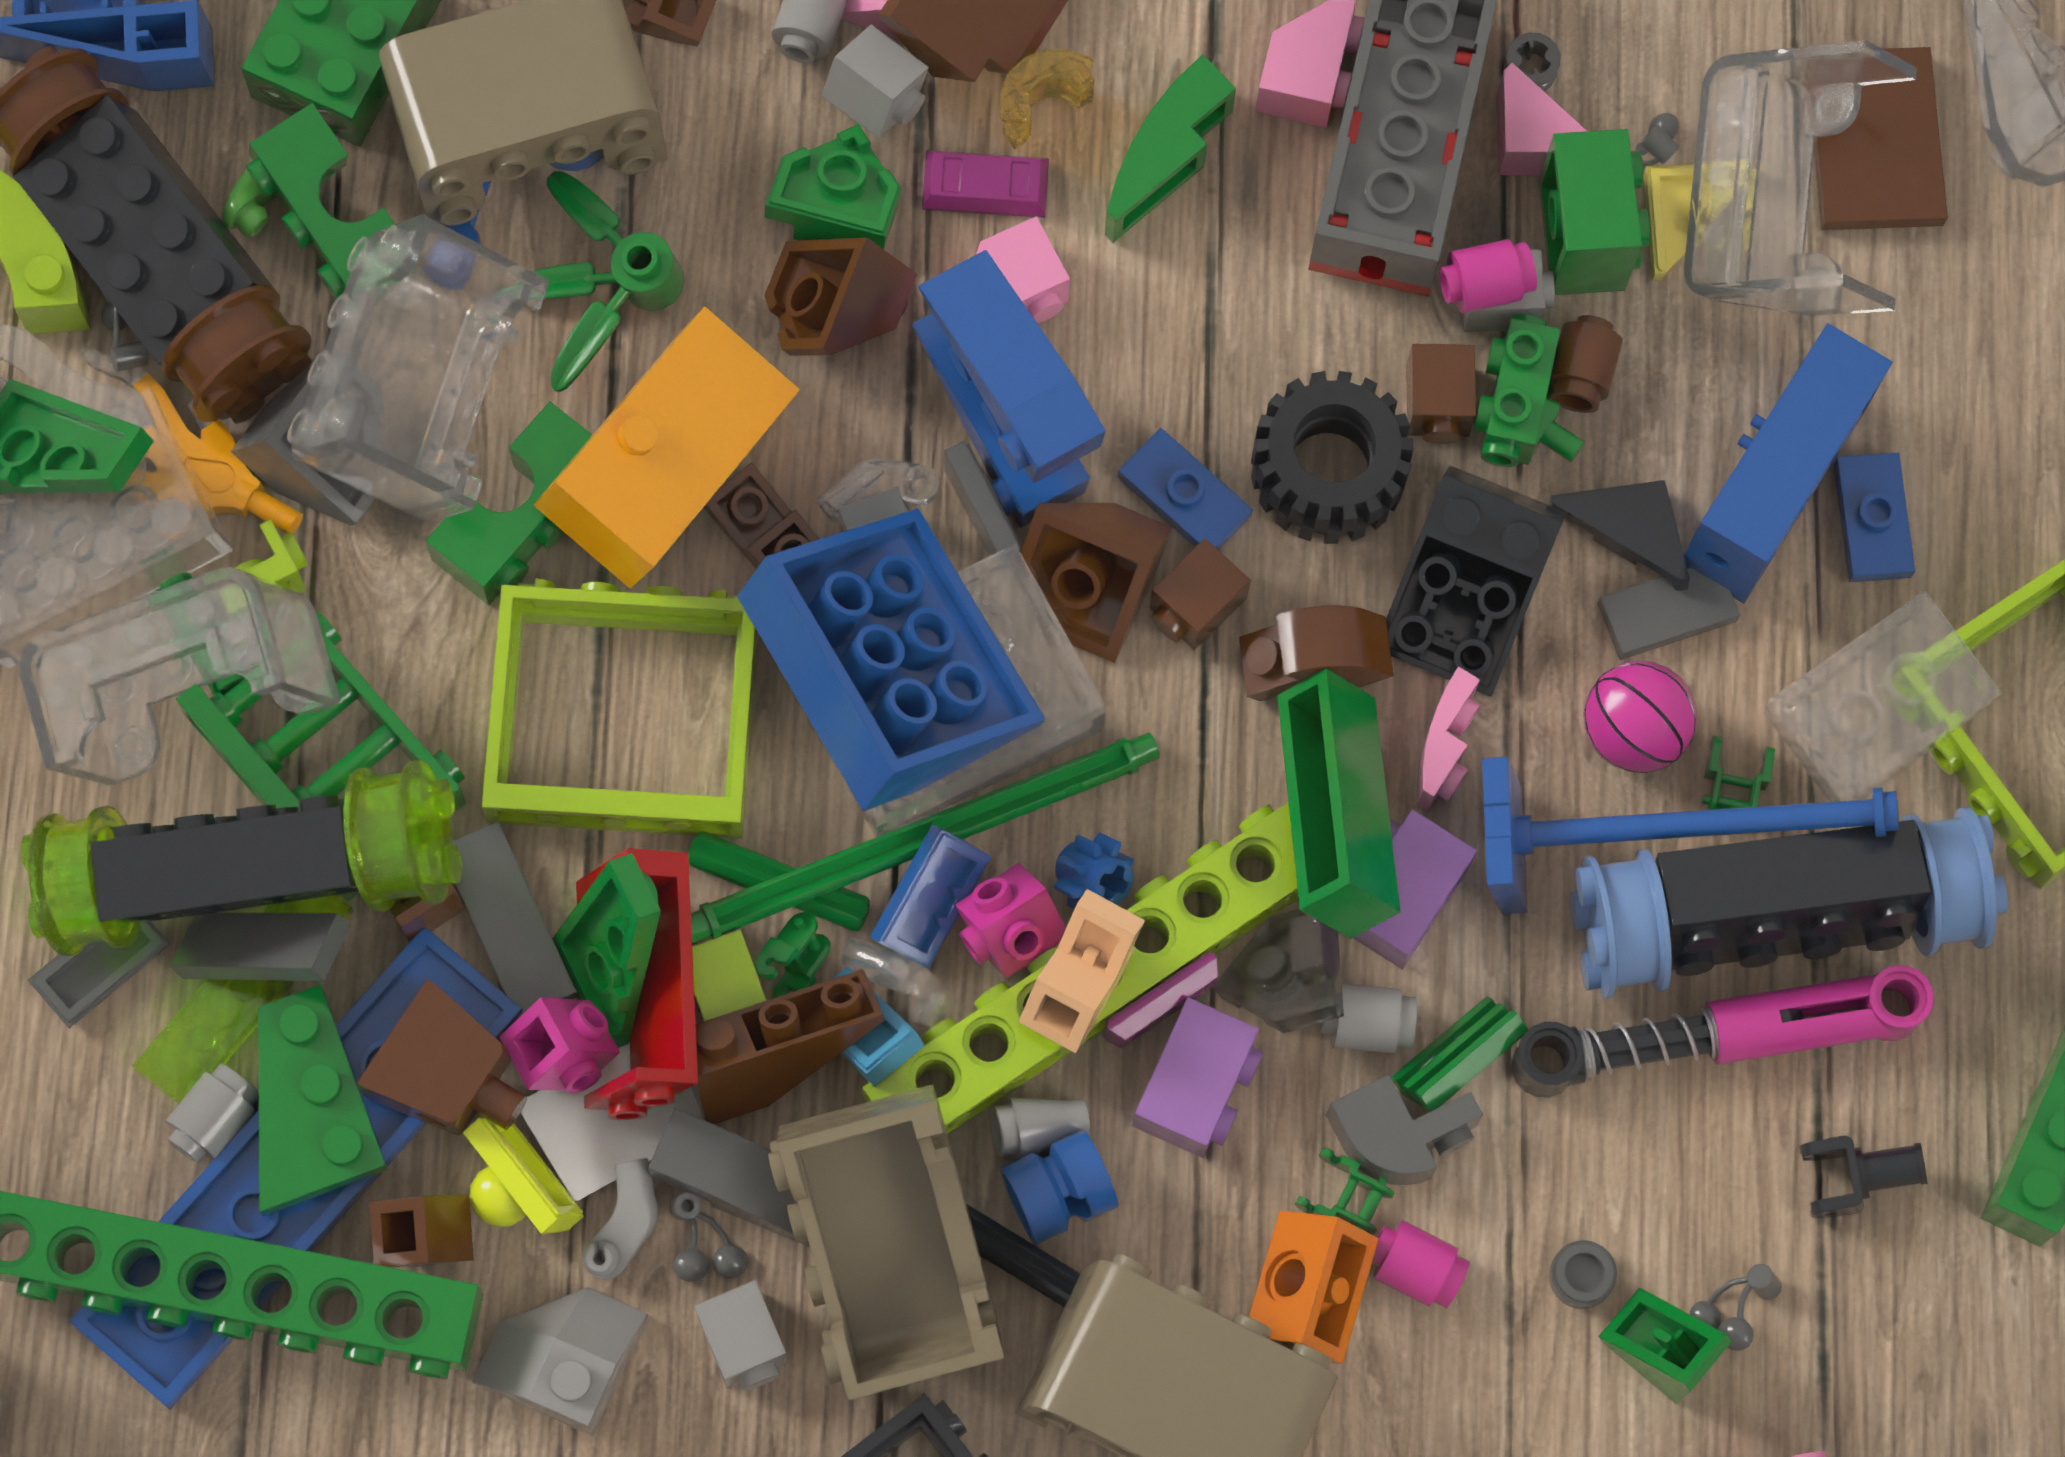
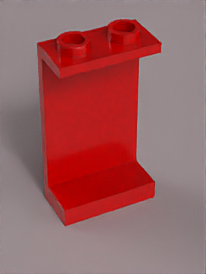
M627 848L610 859L613 860L633 853L641 871L648 874L654 882L661 913L629 1039L631 1070L584 1096V1109L608 1110L609 1119L637 1120L648 1116L647 1110L654 1106L674 1103L675 1095L698 1084L688 853ZM609 861L576 881L577 904Z

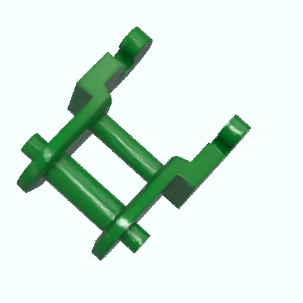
M1713 736L1710 744L1711 753L1707 760L1704 775L1705 779L1712 780L1710 796L1703 795L1702 804L1708 805L1707 810L1761 807L1757 806L1760 790L1765 791L1770 784L1775 748L1766 746L1763 754L1764 764L1759 775H1756L1752 780L1723 774V767L1718 765L1722 737ZM1721 783L1749 788L1748 801L1719 796Z
M801 912L792 916L777 938L770 937L755 959V969L763 979L772 980L778 975L775 967L769 965L771 962L785 966L784 974L773 989L774 998L785 995L789 991H797L814 985L817 981L814 975L831 951L829 939L823 934H815L818 929V922L811 913Z
M1325 1147L1322 1148L1319 1157L1326 1163L1348 1173V1182L1337 1204L1331 1209L1321 1204L1314 1206L1310 1204V1200L1302 1196L1297 1198L1295 1206L1308 1214L1339 1217L1374 1235L1377 1228L1370 1222L1382 1197L1393 1198L1394 1191L1386 1186L1388 1182L1386 1179L1379 1177L1375 1181L1357 1172L1361 1163L1345 1155L1337 1157L1334 1155V1151ZM1357 1185L1370 1191L1358 1216L1345 1210Z

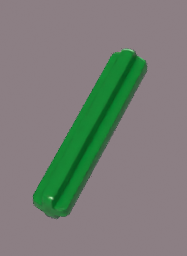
M704 831L696 834L688 850L690 866L744 888L752 887L797 869ZM842 887L796 905L794 908L811 913L814 916L849 930L859 931L868 916L870 900L865 895Z

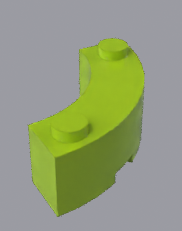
M0 170V264L9 276L13 292L14 309L27 334L90 330L89 311L83 285L62 238L22 186Z

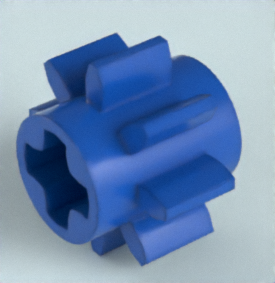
M1100 832L1093 841L1077 835L1075 836V842L1070 843L1061 851L1055 865V874L1058 881L1053 886L1055 890L1069 896L1067 906L1075 909L1087 889L1116 905L1127 897L1133 883L1131 866L1134 863V858L1119 852L1121 842Z

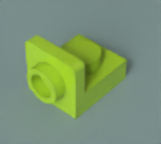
M271 519L259 526L274 556L264 561L259 558L248 560L235 567L229 573V579L218 584L238 625L307 591L298 571L308 566L307 560L292 532L280 537Z

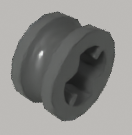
M1529 32L1519 35L1510 43L1506 51L1503 71L1511 63L1520 69L1523 60L1520 55L1525 54L1526 59L1529 60L1531 53L1536 54L1543 59L1541 65L1543 73L1539 74L1537 68L1533 69L1532 74L1522 72L1545 92L1552 86L1557 77L1561 58L1559 49L1551 38L1541 33Z

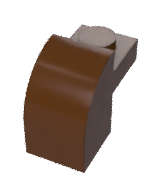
M1328 605L1295 609L1276 614V625L1239 637L1246 697L1258 701L1276 697L1325 668L1358 688L1394 677L1386 616L1362 608Z

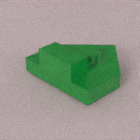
M857 124L837 133L835 140L809 151L803 147L782 156L765 204L764 217L794 225L793 240L867 237L884 249L900 203L902 187L891 171L884 169L870 148V140L860 125Z

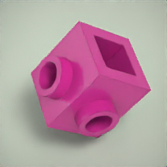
M1019 862L999 876L982 882L974 889L972 894L955 904L967 927L959 932V936L968 952L979 965L988 960L1006 979L1017 971L1026 969L1037 957L1058 945L1066 930V926L1046 888Z
M540 997L500 1036L504 1047L507 1049L528 1090L567 1091L571 1094L582 1092L599 1081L602 1076L601 1070L620 1053L608 1031V1022L605 1016L594 1006L591 1000Z

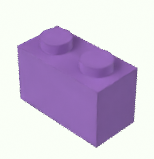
M1413 809L1402 825L1393 820L1390 821L1401 913L1353 937L1402 970L1471 867L1477 853L1476 849Z
M1187 997L1135 1112L1132 1127L1204 1158L1211 1141L1223 1146L1238 1110L1227 1106L1237 1083L1249 1087L1264 1053L1253 1047L1259 1028Z

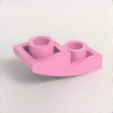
M1459 666L1449 681L1437 706L1424 742L1419 763L1417 807L1427 813L1438 796L1449 802L1469 771L1460 764L1468 745L1451 735L1450 732L1461 737L1481 705L1472 700L1480 680Z

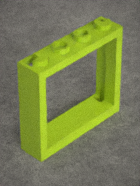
M2065 559L1901 666L1889 684L1894 690L1892 698L1900 714L1912 724L1917 722L1932 742L1930 743V751L1937 764L1947 774H1956L1970 793L1967 799L1971 809L1977 816L1987 815L1991 826L1995 827L2008 845L2006 847V854L2013 867L2023 877H2032L2040 889L2065 873V847L2056 853L2052 851L1928 681L2059 594H2062L2065 598Z
M538 578L535 579V584L501 585L482 797V810L487 823L493 824L499 821V824L694 836L698 832L704 831L717 837L743 838L758 631L738 597L727 595V590H713L709 592L708 597L683 596V592L680 589L669 586H650L645 589V593L619 592L618 586L604 582H588L582 584L581 589L556 588L554 582ZM524 623L737 635L725 796L510 784Z

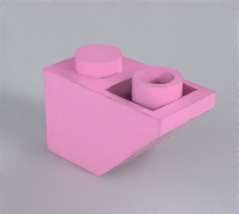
M1328 0L1272 32L1259 85L1255 112L1327 128L1331 107L1344 109L1352 73L1341 71L1344 53L1346 51L1357 54L1365 18L1354 15L1356 0Z
M1037 216L980 242L976 254L984 250L988 251L1037 323L1052 318L1063 309V304L1069 300L1070 278Z

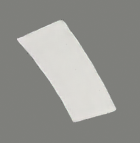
M695 1002V1022L698 1024L703 1021ZM630 1043L618 1048L620 1053L601 1070V1078L590 1088L574 1094L567 1091L539 1090L527 1097L526 1104L521 1111L522 1117L570 1196L575 1201H579L615 1181L616 1163L648 1158V1162L652 1160L674 1108L704 1120L691 1087L675 1095L674 1103L654 1106L647 1110L648 1116L642 1119L613 1120L608 1118V1110L584 1109L585 1095L631 1070Z

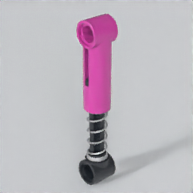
M1894 965L1874 975L1707 1001L1704 1009H1701L1697 1016L1682 1018L1677 1013H1673L1668 1021L1654 1023L1650 1019L1644 1018L1639 1026L1625 1028L1620 1023H1614L1610 1030L1595 1032L1590 1027L1579 1030L1575 1026L1568 1027L1559 1022H1543L1534 1025L1522 1037L1512 1057V1073L1516 1083L1526 1093L1535 1097L1550 1098L1561 1094L1569 1085L1585 1083L1586 1079L1594 1078L1602 1070H1607V1073L1611 1075L1614 1068L1636 1065V1068L1640 1071L1642 1068L1641 1064L1665 1060L1666 1065L1669 1066L1671 1063L1670 1059L1694 1056V1059L1698 1061L1699 1055L1706 1053L1709 1054L1717 1065L1872 1039L1898 1041L1908 1037L1929 1016L1934 1004V994L1929 980L1919 970L1908 965ZM1886 990H1894L1901 993L1908 1001L1909 1015L1901 1017L1890 1014L1883 1006L1881 993ZM1858 1009V1010H1856V1011H1850V1012H1844V1013H1838V1014H1832V1015H1826V1016H1819V1017H1813V1018H1807V1019H1804V1018H1803V1017H1809V1016H1815V1015H1822V1014H1828V1013H1834V1012H1840V1011ZM1540 1046H1548L1555 1049L1563 1060V1070L1557 1073L1540 1071L1532 1061L1531 1051Z

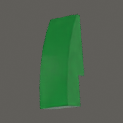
M1203 54L1167 89L1151 109L1130 144L1116 177L1107 209L1105 236L1112 243L1204 168L1207 143L1202 137L1233 112L1236 88Z

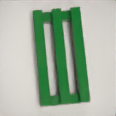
M1486 996L1390 1078L1402 1095L1431 1112L1442 1106L1522 1038L1528 1031V1028L1518 1013L1513 1010L1509 1012L1506 1006L1500 1003L1496 1005L1493 999Z

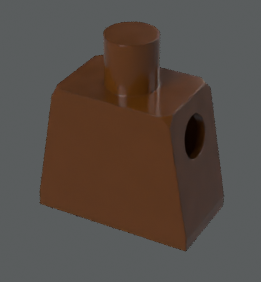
M429 979L420 988L357 1082L363 1095L370 1100L458 1136L466 1130L477 1112L501 1128L509 1129L520 1115L527 1101V1096L500 1080V1077L511 1061L507 1049Z

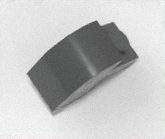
M1389 1074L1331 1102L1326 1113V1117L1347 1156L1361 1163L1359 1170L1376 1180L1382 1177L1388 1181L1387 1184L1412 1185L1431 1179L1437 1169V1165L1429 1150L1436 1148L1438 1154L1444 1156L1468 1144L1474 1139L1471 1130L1477 1127L1483 1116L1473 1094L1470 1092L1413 1120Z

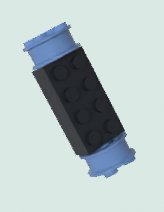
M1963 807L1956 811L1953 819L1922 822L1916 814L1905 815L1899 822V830L1886 831V836L1876 837L1875 825L1662 852L1657 854L1656 860H1654L1648 849L1638 850L1635 860L1599 865L1593 856L1584 857L1581 868H1576L1575 871L1577 891L1569 893L1571 922L1574 930L1583 929L1587 951L1581 952L1580 957L1584 986L1586 990L1597 989L1604 999L1612 998L1616 987L1652 983L1657 991H1665L1669 987L1672 970H1676V973L1681 976H1694L1710 971L1717 964L1739 962L1742 967L1754 968L1768 965L1776 961L1778 956L1803 953V957L1806 959H1822L1839 953L1842 948L1866 945L1867 949L1871 951H1883L1900 946L1905 940L1910 939L1911 935L1918 950L1924 956L1935 955L1940 944L1970 940L1978 949L1989 948L1996 933L1997 914L2006 913L2008 909L2005 881L2002 875H1994L1990 853L1993 852L1994 838L1990 819L1987 815L1977 816L1970 807Z

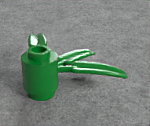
M554 171L547 177L546 185L560 206L591 239L600 242L607 238L616 247L611 258L612 272L596 273L594 265L590 262L570 263L538 269L510 280L504 287L505 298L510 301H536L588 296L595 292L596 285L615 283L620 285L619 290L607 305L601 301H595L590 305L563 345L550 376L551 386L554 391L562 392L578 378L619 325L621 316L617 311L627 298L633 305L643 310L656 311L664 309L673 304L680 296L684 287V273L664 239L649 232H638L623 238L615 230L620 223L618 215L604 201L573 176L563 171Z

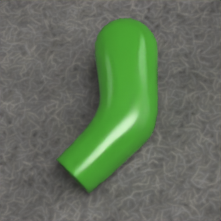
M246 170L235 183L221 213L223 223L228 229L237 227L244 236L253 237L257 235L268 222V214L263 207L276 196L275 192L265 197Z

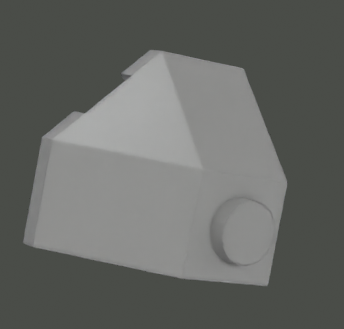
M587 1287L499 1322L472 1382L593 1436L647 1320L648 1313Z

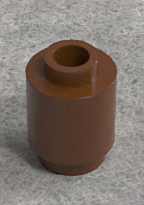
M1582 315L1577 318V321L1563 324L1549 386L1552 388L1550 399L1559 402L1560 407L1574 412L1592 413L1598 410L1600 401L1608 398L1623 343L1622 337L1613 331L1614 326L1609 321L1597 316Z

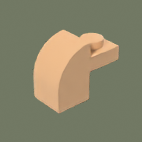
M1087 889L1074 909L1058 948L1038 976L1018 1022L1076 1053L1100 1016L1135 950L1133 946L1145 920Z

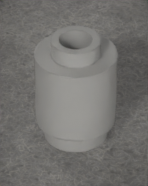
M783 0L771 34L775 43L780 46V52L787 58L800 63H812L815 59L827 57L831 52L847 0Z
M1339 983L1335 996L1324 995L1321 1012V1034L1332 1035L1333 1048L1395 1054L1397 1047L1411 1049L1416 1029L1417 999L1416 997L1402 996L1401 989Z
M220 1063L212 1074L203 1073L165 1120L166 1124L173 1130V1133L167 1139L168 1142L197 1164L204 1156L214 1160L255 1115L256 1111L253 1106L259 1099V1091L235 1071Z

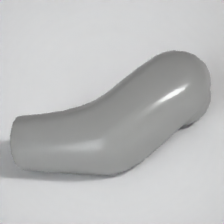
M648 1158L615 1164L617 1180L615 1211L610 1220L589 1242L583 1253L584 1265L595 1278L605 1280L620 1275L648 1239L658 1221V1204L653 1180L648 1169Z

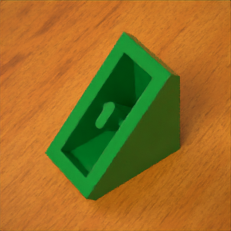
M1640 1287L1598 1336L1608 1348L1676 1405L1692 1391L1732 1342L1720 1330Z

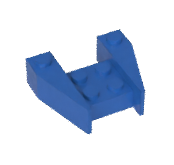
M12 0V16L0 17V58L27 63L32 55L48 46H54L58 51L80 48L89 51L97 60L99 68L97 77L100 80L149 91L215 86L213 29L198 0L146 4V0Z
M984 250L919 285L918 289L932 313L914 322L912 326L992 479L989 483L1006 516L1012 513L1019 527L1022 528L1032 522L1036 508L1040 503H1068L1084 494L1090 476L1079 459L1101 447L1106 430L1073 374L988 251Z

